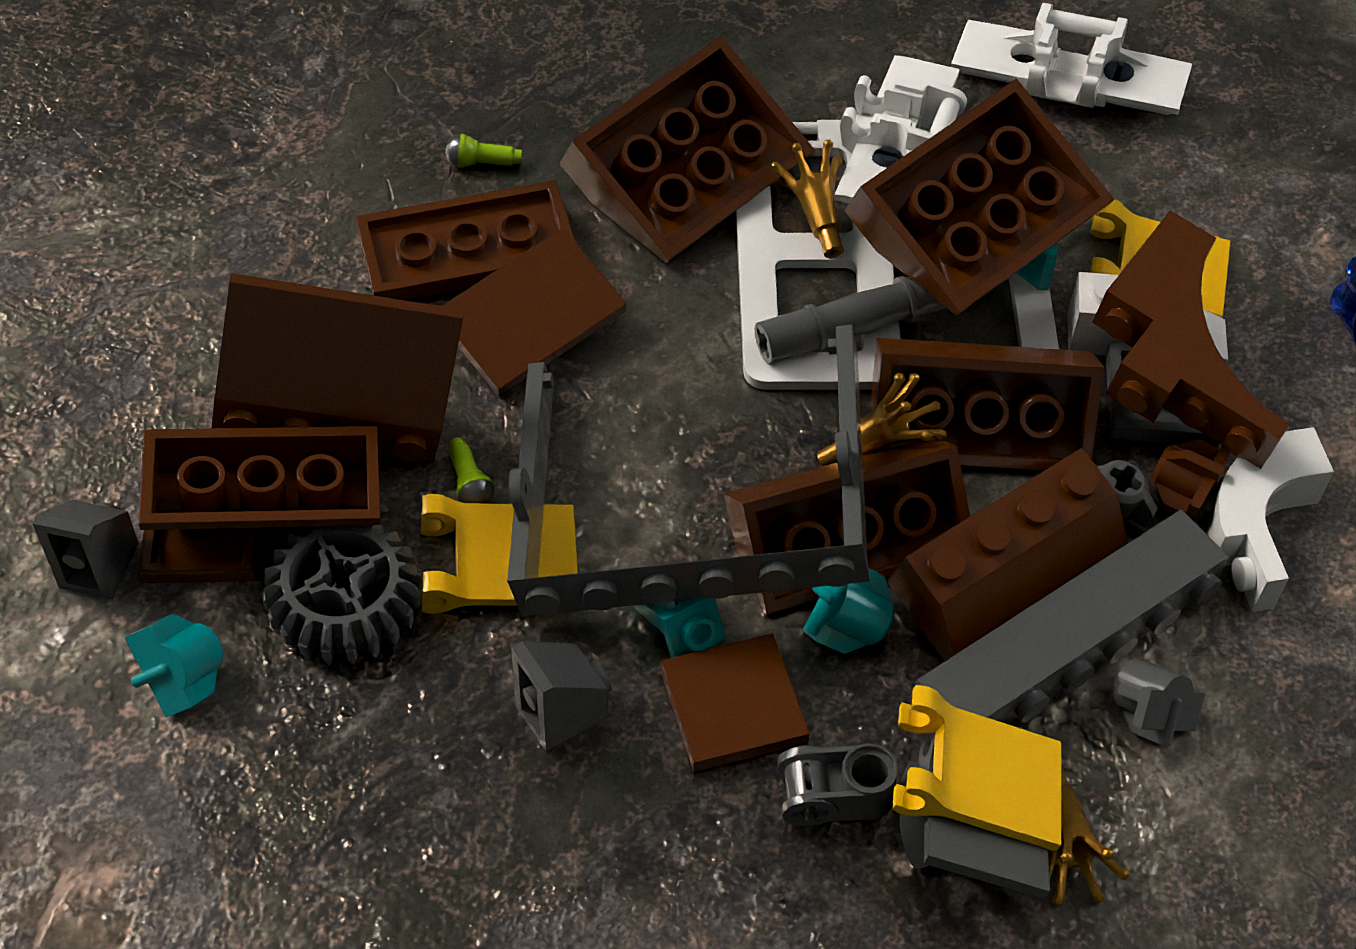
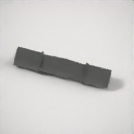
M900 276L895 278L893 284L853 293L815 307L813 304H807L800 310L757 322L754 332L759 352L764 361L769 364L808 351L824 350L828 339L836 338V326L852 324L855 337L902 320L906 323H912L919 317L948 308L912 279Z

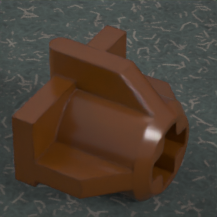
M1200 439L1167 446L1150 479L1161 508L1173 514L1182 509L1196 522L1211 494L1218 492L1231 452L1223 445L1219 449Z

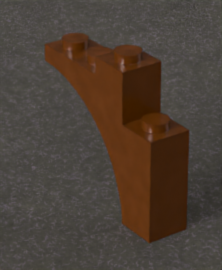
M1170 210L1107 289L1092 321L1093 324L1105 330L1112 338L1132 347L1121 362L1106 394L1119 401L1127 410L1138 413L1152 423L1156 421L1165 409L1178 417L1185 425L1199 430L1226 447L1236 457L1245 459L1261 469L1290 424L1266 408L1238 381L1216 348L1203 311L1201 287L1205 260L1217 238Z

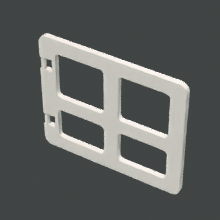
M841 120L793 122L802 134H817V141H808L815 149L814 153L810 156L822 157L823 142L831 140L833 147L830 150V157L841 156L847 167L852 153L842 146ZM923 127L918 128V129H921V130L930 132V129L923 128ZM770 186L736 211L744 378L751 386L762 390H838L837 354L805 352L769 364L762 358L756 343L754 328L757 322L778 316L776 271L781 268H848L855 272L857 292L893 284V271L898 268L876 252L852 220V230L847 233H839L844 252L836 258H826L824 256L820 240L815 238L813 233H781L776 231L772 224ZM1017 273L1009 277L1019 347L1059 349L1050 289L1037 290ZM899 322L861 335L863 349L857 352L859 390H872L876 339H900Z

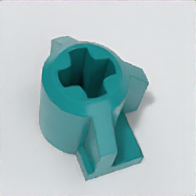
M869 568L870 582L851 583L840 587H812L813 592L819 596V599L803 631L816 642L843 654L881 641L889 632L895 615L885 576Z
M172 613L148 627L125 637L142 672L131 678L132 685L138 688L148 683L166 718L195 706L214 693L217 669L223 661V649L219 638L209 627L201 623H192Z

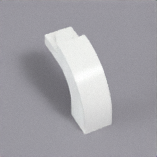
M1314 427L1285 432L1261 469L1247 460L1237 457L1227 471L1207 520L1206 534L1229 556L1225 566L1232 565L1234 584L1238 591L1245 593L1252 612L1274 609L1289 579L1269 533L1265 517L1281 509L1318 504L1334 473Z

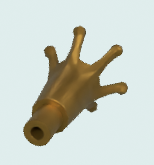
M825 140L823 142L820 172H812L804 158L801 145L794 143L792 151L795 153L800 166V179L797 181L778 162L770 164L771 170L778 172L783 177L780 182L783 187L787 186L799 198L815 238L820 240L824 256L826 258H836L844 252L839 235L841 224L836 200H834L837 170L839 164H842L843 159L837 155L833 157L831 166H829L830 150L833 147V142Z
M903 373L895 374L894 383L885 397L869 414L861 419L862 456L877 452L898 442L920 438L929 441L935 437L944 440L947 437L946 431L941 429L909 430L912 422L940 409V403L933 401L918 410L908 412L911 410V404L903 401L919 382L920 377L917 373L910 374L908 382L901 391L899 390L905 381V376ZM835 442L818 451L817 456L822 466L837 463Z
M1061 766V846L1056 851L1048 849L1049 878H1051L1054 865L1056 867V889L1052 903L1056 907L1064 905L1067 871L1071 866L1080 868L1088 883L1093 901L1095 903H1102L1105 899L1104 893L1098 886L1091 864L1094 857H1097L1121 880H1127L1130 877L1129 870L1121 868L1112 859L1115 854L1112 848L1104 847L1094 836L1075 789L1068 785L1064 769Z

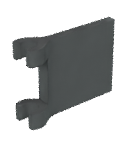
M931 733L930 746L922 744L919 752V766L932 773L935 733ZM924 816V864L1042 899H1046L1050 893L1048 849L947 817Z

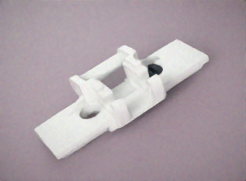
M1042 3L1036 19L1035 30L1032 31L968 20L953 57L951 67L960 69V72L963 74L1007 83L1017 78L1030 95L1091 108H1094L1095 105L1105 107L1106 103L1165 115H1178L1192 63L1122 48L1128 19L1118 17L1116 22L1054 10L1053 4ZM1058 31L1096 37L1089 56L1063 51L1061 48H1058ZM1022 54L1032 56L1035 60L1024 63L1016 61L1012 57Z
M895 55L877 96L873 95L869 89L871 79L864 75L859 78L854 91L856 109L853 107L846 108L840 122L842 146L851 152L852 155L837 187L834 200L848 205L860 186L953 123L956 117L963 114L967 105V98L961 90L954 88L960 69ZM920 127L927 128V129H930V132H927V131H924V130H921V129H918V128H920Z

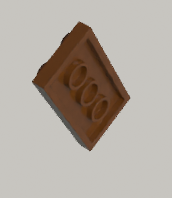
M556 180L355 216L373 296L405 301L468 289L562 227L575 242Z

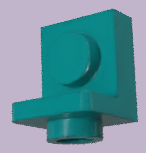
M713 598L673 601L662 605H634L638 612L664 634L671 658L709 649L725 638L717 603Z

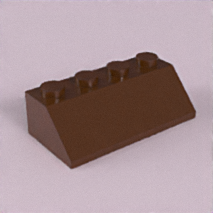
M877 338L872 382V410L881 402L894 383L895 374L903 373L905 376V381L899 390L901 391L908 382L910 374L917 373L920 380L903 401L911 404V410L908 412L918 410L933 401L940 403V409L912 422L909 430L941 429L946 431L947 437L942 441L957 445L960 465L1045 471L1080 448H1083L1092 460L1104 367L1092 351ZM920 438V439H912V440H908V441H903V442L894 443V444H892V445H890V446H888V447H885V448H883V449H881V450H885V449H889V448H892V447L900 446V445H903V444L911 443V442H914V441L922 440V438Z
M377 426L144 429L139 507L140 530L380 525Z
M931 438L929 441L922 439L862 456L868 567L884 575L886 580L892 576L907 555L970 517L957 445L936 438ZM838 463L724 493L734 543L739 556L844 546L842 484ZM812 587L791 589L781 593H755L763 612L766 614L819 599V596L813 592Z
M1080 448L907 555L887 583L943 660L947 661L1128 544L1117 492L1083 448Z

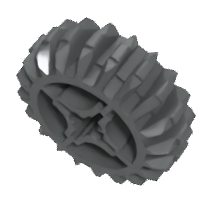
M381 524L369 525L366 528H363V525L328 526L321 529L313 526L307 527V535L305 537L289 533L287 540L288 549H274V556L272 557L273 566L265 568L264 582L266 587L263 589L264 593L262 594L264 606L269 611L267 615L272 629L275 632H280L282 641L287 645L288 649L299 645L300 653L304 655L306 660L321 651L323 660L329 666L338 654H346L347 660L354 665L358 657L357 652L367 650L377 658L380 652L379 643L381 641L397 646L398 639L400 638L399 629L412 628V623L414 622L413 611L419 610L422 601L420 586L422 585L420 569H417L413 551L410 549V546H403L402 538L398 535L397 531L385 534L384 527ZM377 599L372 605L367 607L370 602Z

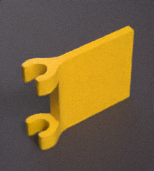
M1115 199L1101 210L1098 216L1094 215L1090 234L1101 239L1121 237L1117 266L1106 258L1093 257L1090 273L1119 275L1160 224V221L1138 216ZM1216 237L1217 239L1205 260L1201 295L1203 309L1222 318L1231 240Z
M440 494L422 496L421 535L437 537L455 531L456 576L443 571L423 572V589L421 591L422 612L438 614L470 605L517 606L507 582L514 517L512 504L463 503ZM544 504L538 577L577 574L574 505Z
M915 685L912 689V705L902 702L899 706L898 726L910 733H935L933 773L923 768L910 767L907 771L906 786L896 784L894 787L892 809L906 816L947 817L1056 851L1061 846V741L956 708L949 704L933 688Z

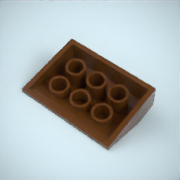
M721 35L572 140L560 165L592 204L667 264L780 179L782 176L778 172L771 170V163L778 162L787 172L796 167L799 163L795 153L792 151L794 143L801 145L805 159L812 155L815 149Z
M1016 78L860 186L844 211L876 252L954 314L959 315L1103 210L1115 199Z
M231 273L211 429L377 426L378 455L395 457L405 462L423 461L434 463L445 418L464 310Z

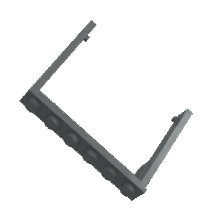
M852 324L836 326V338L828 339L829 355L837 354L840 432L835 433V444L843 501L844 546L538 577L554 379L552 373H548L545 362L529 363L519 465L517 469H511L509 476V490L514 508L507 582L521 616H550L555 613L593 609L602 611L613 607L643 604L662 605L682 600L721 599L732 595L762 592L781 593L791 589L821 586L840 587L851 583L870 582L867 559L858 354Z

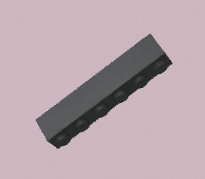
M1180 509L917 679L916 685L933 688L949 704L968 712L1008 725L1019 718L1022 722H1028L1045 709L1050 701V697L1062 689H1065L1067 692L1075 691L1091 677L1095 667L1107 659L1111 663L1120 661L1136 646L1138 639L1149 631L1159 634L1166 630L1178 618L1183 608L1192 602L1197 606H1201L1209 601L1223 584L1219 578L1229 556Z

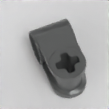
M865 743L836 747L800 746L784 751L777 759L779 773L785 776L787 801L781 807L784 821L789 824L814 826L826 822L871 821L883 817L893 805V792L897 781L898 765L892 753L878 744ZM862 777H872L878 780L881 785L873 788L864 787L855 780ZM805 782H808L809 790L806 789Z

